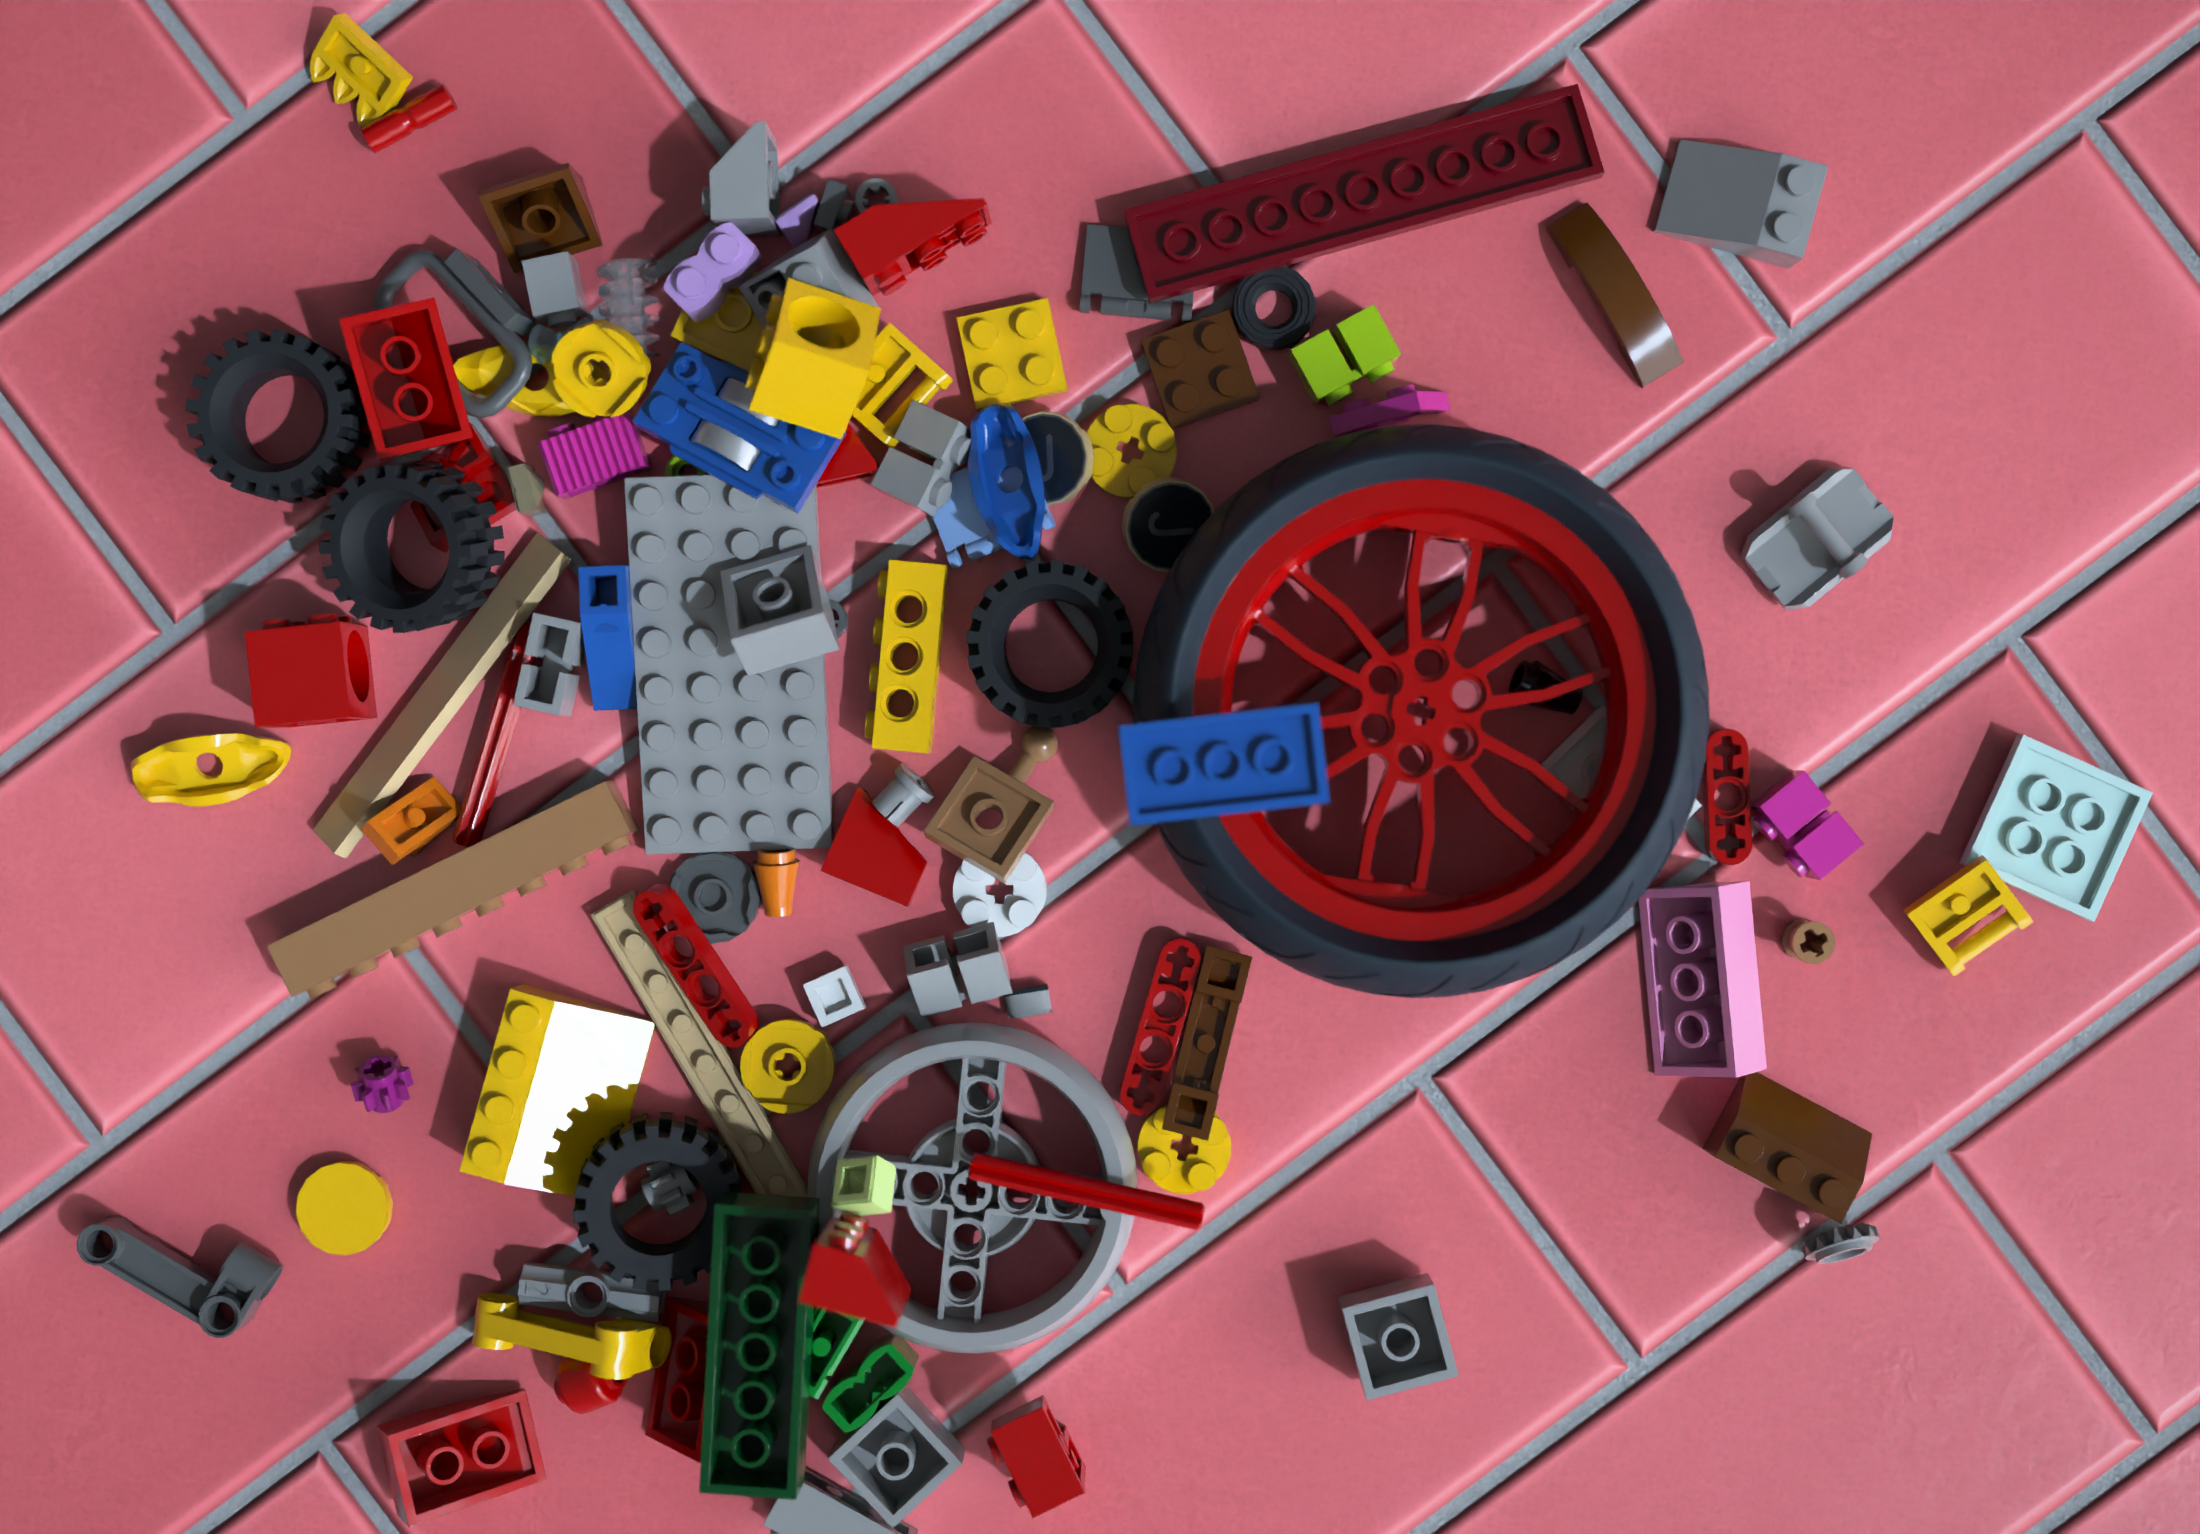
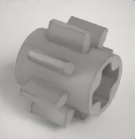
M654 1161L646 1167L650 1176L641 1180V1186L647 1201L655 1211L667 1207L670 1216L694 1203L691 1194L698 1191L700 1186L695 1176L687 1169L665 1161Z

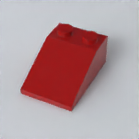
M524 1388L426 1409L376 1425L397 1515L408 1527L547 1480L530 1405Z

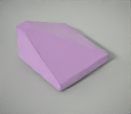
M809 194L776 218L777 220H775L793 248L810 240L815 229L814 221L820 206V202L815 194Z

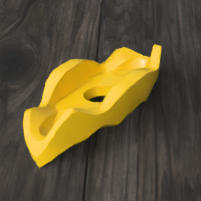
M525 342L531 352L532 364H542L548 371L549 380L547 385L538 391L529 390L524 386L505 408L524 415L549 418L576 412L560 398L553 383L555 374L553 371L554 363L551 365L556 345ZM502 345L464 356L458 359L453 366L457 379L467 390L479 397L486 398L510 374L513 368V359L510 353ZM591 359L589 362L594 367L591 373L593 378L598 380L604 376L610 380L611 374L608 368Z
M240 733L196 735L164 743L140 755L131 762V772L138 794L148 802H170L194 807L217 805L237 800L254 790L270 784L287 765L292 747L281 740ZM203 753H212L218 756L223 764L222 773L216 776L204 774L197 765L198 756Z

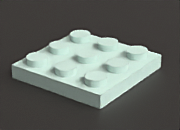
M2017 735L1959 863L1967 866L1983 855L2005 884L2087 921L2095 922L2153 793L2028 736Z

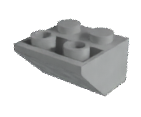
M831 228L790 250L739 286V289L764 328L766 325L771 326L770 323L765 322L771 297L773 294L782 296L788 278L879 308Z

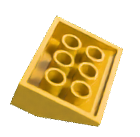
M526 984L511 988L459 1171L507 1185L574 1196L585 1159L591 1155L593 1146L601 1137L605 1140L610 1135L611 1128L622 1121L625 1126H628L656 1027L654 1021Z

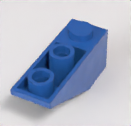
M629 566L578 567L580 618L594 711L637 709Z

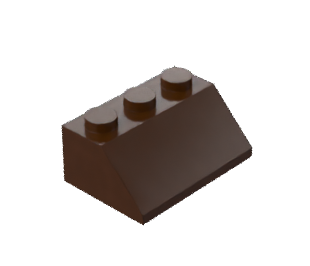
M1754 1072L1740 1077L1702 1149L1715 1158L1841 1224L1864 1182L1872 1133L1760 1073Z

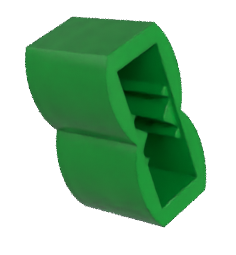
M893 1333L883 1336L871 1346L862 1363L848 1368L838 1376L828 1392L822 1409L844 1433L861 1427L872 1417L880 1400L894 1396L906 1386L912 1377L919 1355L903 1338Z

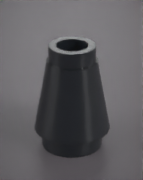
M1524 660L1513 673L1509 685V694L1541 690L1567 680L1538 660L1532 663ZM1578 688L1549 700L1523 705L1565 712L1572 715L1581 703L1583 690Z

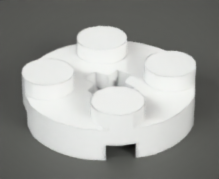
M1025 852L1005 882L1007 885H1013V894L1006 895L1004 903L995 902L994 895L987 894L986 887L987 885L994 884L995 878L964 860L954 877L953 898L957 910L967 925L976 927L994 922L998 937L1017 934L1034 922L1044 906L1047 884L1044 872L1033 856Z

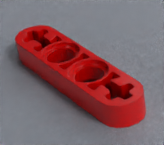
M659 883L649 886L633 902V914L714 1038L726 1047L737 1048L742 1046L757 1032L759 1027L758 1016L754 1008L674 889L666 884ZM659 901L663 910L655 913L651 905ZM674 921L676 925L666 932L664 926ZM676 935L682 936L690 942L693 952L691 957L683 956L675 949L674 937ZM701 975H708L716 981L718 995L713 996L705 993L700 986L699 978ZM725 999L728 1005L718 1010L716 1006ZM737 1019L741 1027L732 1029L728 1021Z
M1176 937L1168 940L1162 946L1158 955L1120 1087L1122 1105L1128 1112L1134 1115L1144 1116L1151 1114L1158 1108L1162 1100L1201 964V955L1198 947L1187 938ZM1179 946L1187 947V956L1193 958L1192 965H1183L1179 975L1180 981L1188 980L1186 989L1173 982H1158L1161 973L1170 978L1173 962L1166 959L1168 952H1177ZM1165 990L1176 993L1181 1001L1178 1012L1170 1017L1159 1015L1153 1007L1155 996ZM1152 1035L1163 1038L1168 1047L1165 1057L1156 1062L1145 1059L1140 1051L1142 1041ZM1135 1063L1147 1070H1162L1159 1079L1152 1074L1150 1075L1148 1091L1153 1093L1154 1097L1152 1100L1144 1099L1142 1106L1135 1105L1134 1096L1127 1093L1129 1087H1138L1142 1076V1071H1132Z

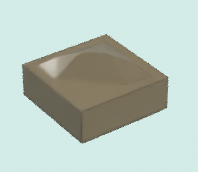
M525 463L508 467L507 473L517 511L529 517L546 513L542 499L544 481L536 474L535 469Z

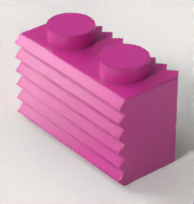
M628 412L615 417L596 415L594 418L591 417L593 420L592 424L575 428V425L570 423L555 427L547 432L549 438L539 441L538 446L557 497L565 500L652 469L639 429L633 423L634 416Z

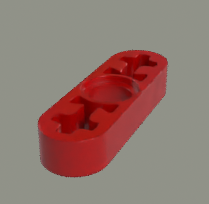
M1718 729L1708 734L1706 760L1702 772L1705 849L1709 857L1714 861L1726 865H1736L1743 862L1752 850L1749 749L1746 739L1738 731ZM1725 736L1727 744L1735 745L1736 748L1735 754L1728 755L1727 770L1738 769V777L1718 776L1713 778V769L1723 770V758L1720 755H1714L1713 748L1714 746L1721 745L1722 737ZM1724 783L1732 784L1739 793L1738 803L1734 808L1727 811L1720 809L1714 801L1716 789ZM1715 816L1722 818L1740 817V824L1730 823V835L1733 838H1738L1740 844L1739 847L1732 848L1731 856L1727 857L1726 850L1718 849L1717 841L1726 837V824L1719 823L1715 825Z

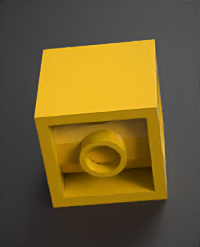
M788 278L782 296L773 294L765 317V322L770 323L771 326L766 325L764 330L760 329L755 342L752 357L759 358L760 362L752 361L745 388L753 390L749 410L842 439L870 371L881 308Z

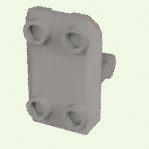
M1829 468L1755 529L1746 540L1740 555L1741 558L1784 610L1810 607L1841 580L1849 578L1865 566L1868 562L1867 559L1891 539L1893 515L1883 503H1880L1865 485L1866 482L1853 468Z

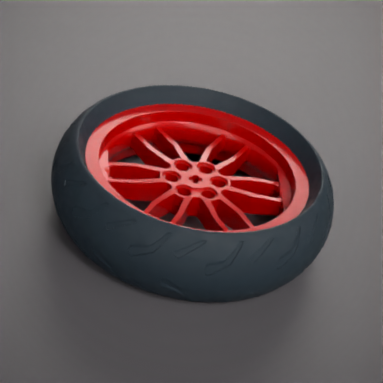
M1434 424L1387 426L1357 431L1318 443L1276 463L1252 478L1225 500L1190 539L1175 560L1157 594L1144 629L1136 663L1132 701L1133 724L1232 713V693L1237 664L1248 633L1253 625H1260L1303 662L1357 691L1360 697L1358 708L1355 711L1320 717L1322 730L1347 727L1349 737L1354 745V748L1326 766L1327 780L1370 754H1376L1385 764L1364 824L1356 878L1326 874L1312 866L1282 840L1267 822L1261 811L1156 823L1162 839L1185 878L1207 905L1239 935L1267 955L1301 973L1339 987L1369 994L1404 998L1450 997L1486 991L1523 980L1565 960L1589 945L1614 925L1645 893L1648 886L1666 864L1684 831L1698 794L1706 760V745L1710 722L1708 677L1703 647L1692 610L1685 599L1673 570L1656 543L1633 515L1604 488L1598 486L1576 468L1538 448L1502 435L1471 428ZM1384 529L1413 534L1404 585V652L1398 656L1389 655L1350 608L1305 573L1302 565L1329 547L1369 531ZM1430 539L1464 544V550H1468L1459 599L1441 641L1423 638L1421 630L1419 581L1424 545ZM1483 546L1515 551L1543 571L1561 589L1577 612L1571 619L1520 637L1473 666L1463 668L1455 661L1454 653L1475 597ZM1287 578L1296 581L1339 618L1368 656L1369 660L1361 666L1357 673L1313 652L1264 613V605ZM1577 627L1587 628L1600 662V666L1595 671L1541 690L1492 695L1490 684L1485 677L1487 673L1528 646ZM1428 650L1438 657L1439 670L1433 677H1424L1416 671L1414 660L1420 651ZM1383 667L1390 670L1395 680L1394 687L1388 694H1378L1370 687L1369 675L1373 669ZM1459 681L1469 682L1476 689V701L1469 708L1458 706L1452 698L1453 687ZM1597 681L1604 683L1606 697L1604 743L1596 774L1585 798L1577 796L1535 760L1481 730V716L1485 711L1545 701ZM1416 698L1424 699V707L1431 709L1430 719L1423 718L1422 725L1415 724L1414 715L1407 713L1408 704H1416ZM1371 714L1380 716L1386 723V735L1378 742L1368 741L1361 733L1362 721ZM1453 728H1459L1464 731L1469 740L1467 750L1459 756L1450 754L1444 745L1445 735ZM1407 745L1418 747L1424 756L1422 767L1414 773L1404 771L1398 762L1400 751ZM1482 750L1524 770L1573 809L1574 817L1550 845L1542 842L1507 812L1472 769L1471 763L1477 759ZM1448 766L1489 815L1534 850L1535 858L1505 878L1469 892L1451 895L1425 890L1435 837V771L1440 767ZM1398 781L1415 783L1417 789L1420 834L1413 881L1408 880V885L1373 879L1374 875L1369 874L1378 827Z

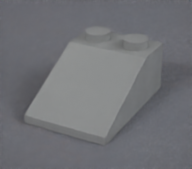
M1679 140L1653 232L1789 269L1804 257L1828 166L1783 153Z

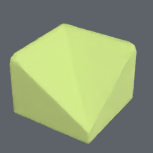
M878 1155L837 1160L831 1206L843 1213L858 1216L891 1213L896 1167Z

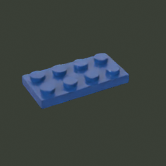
M1319 703L1119 726L1130 826L1330 803Z

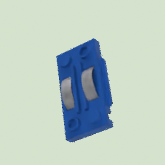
M681 342L633 419L635 426L669 444L671 453L685 462L752 498H760L764 495L798 514L845 437L846 432H844L842 439H838L749 410L753 390L745 388L749 372L728 361L719 362Z

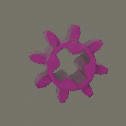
M376 1055L368 1058L362 1063L360 1068L355 1069L357 1081L351 1083V1088L355 1101H363L367 1112L373 1110L378 1113H388L399 1108L404 1100L410 1099L407 1087L414 1084L409 1066L401 1067L397 1056L391 1058L387 1055Z

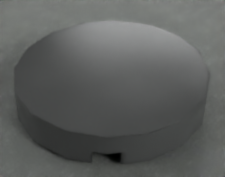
M728 852L697 853L684 861L676 869L669 882V887L673 888L679 895L710 944L727 942L747 931L758 916L762 896L756 874L751 866L736 854Z

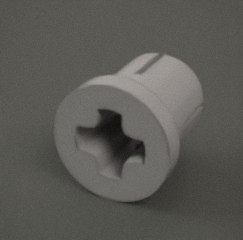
M900 764L894 771L896 776L872 801L876 809L885 818L887 817V820L898 827L922 802L929 803L935 797L930 786L905 764Z

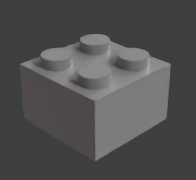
M1428 1273L1337 1297L1366 1400L1459 1376L1435 1285Z
M906 1385L894 1396L881 1400L876 1411L865 1424L853 1431L846 1432L835 1442L828 1460L893 1529L962 1465L966 1449Z

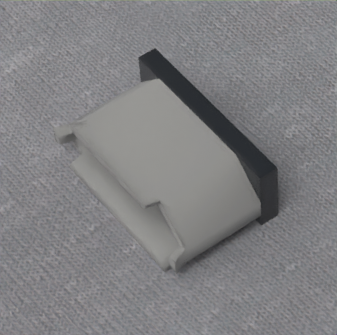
M1048 984L1012 990L1011 994L1004 995L1008 1014L1007 1019H1010L1011 1015L1012 1018H1023L1049 1013V1010L1053 1012Z

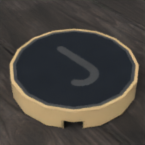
M1041 411L1022 418V421L1027 427L1038 453L1046 503L1048 506H1054L1069 502L1078 495L1076 493L1081 490L1083 485L1087 484L1092 475L1094 453L1090 437L1083 428H1080L1078 423L1073 421L1074 419L1066 414Z
M1164 477L1149 481L1140 488V491L1135 494L1133 499L1129 500L1124 508L1121 527L1125 544L1139 562L1156 571L1170 572L1175 560L1190 539L1214 513L1213 505L1202 490L1184 479Z

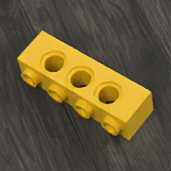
M889 560L888 570H880L878 598H885L884 617H876L873 636L874 645H881L879 664L872 663L869 678V691L877 692L875 711L867 710L865 721V738L872 739V748L932 753L949 570L946 565ZM909 597L919 599L923 606L921 617L913 623L902 622L898 616L899 604ZM903 644H912L918 651V661L909 670L897 668L893 659L895 650ZM900 690L908 691L914 700L913 710L905 717L895 716L889 707L891 696Z

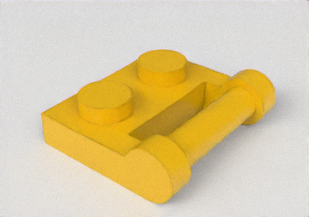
M889 322L875 338L870 371L852 416L887 448H894L899 443V441L894 439V436L912 400L926 405L939 389L945 391L954 380ZM916 367L919 368L926 377L883 424L874 414Z
M1983 855L1903 909L1953 976L1966 969L1963 964L2017 927L2023 930L2033 923L2032 918ZM2002 905L2006 910L2005 913L1951 949L1948 946L1947 942Z

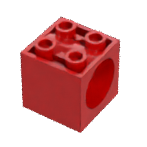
M337 614L308 616V625H305L304 621L290 622V619L261 621V630L245 631L255 727L292 728L377 719L368 626L352 624L350 616L337 617Z

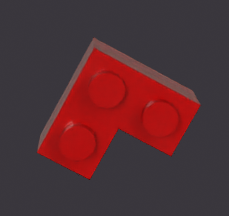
M1044 1395L992 1420L990 1431L992 1436L987 1438L991 1453L998 1465L1006 1463L1013 1479L1008 1481L1013 1498L1020 1508L1025 1505L1027 1506L1032 1518L1085 1493L1086 1466L1066 1425L1061 1428L1059 1427Z

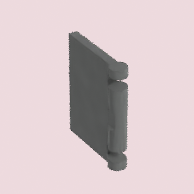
M1087 224L1079 313H1089L1091 306L1090 295L1102 296L1101 315L1170 321L1172 302L1183 303L1181 312L1182 322H1191L1194 292L1149 304L1127 227Z

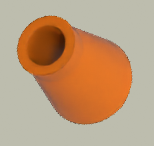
M794 848L785 850H757V860L753 861V866L764 904L765 916L785 917L793 914L792 903L800 861L798 858H795Z

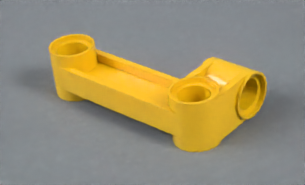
M501 1293L478 1295L472 1344L479 1348L506 1350L513 1348L514 1344L589 1362L591 1363L590 1374L605 1379H627L632 1377L633 1374L662 1366L669 1355L672 1342L671 1332L667 1326L637 1319L620 1318L613 1321L598 1322L593 1327L519 1309L518 1297Z

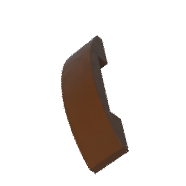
M1586 202L1548 225L1546 230L1568 267L1574 266L1620 342L1621 346L1618 347V350L1641 388L1684 363L1666 321L1644 281L1619 242L1594 209Z
M1206 946L1175 1066L1162 1124L1163 1130L1208 1141L1218 1102L1222 1075L1239 1005L1242 1002L1252 956Z

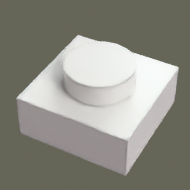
M848 964L803 984L821 1027L866 1008Z

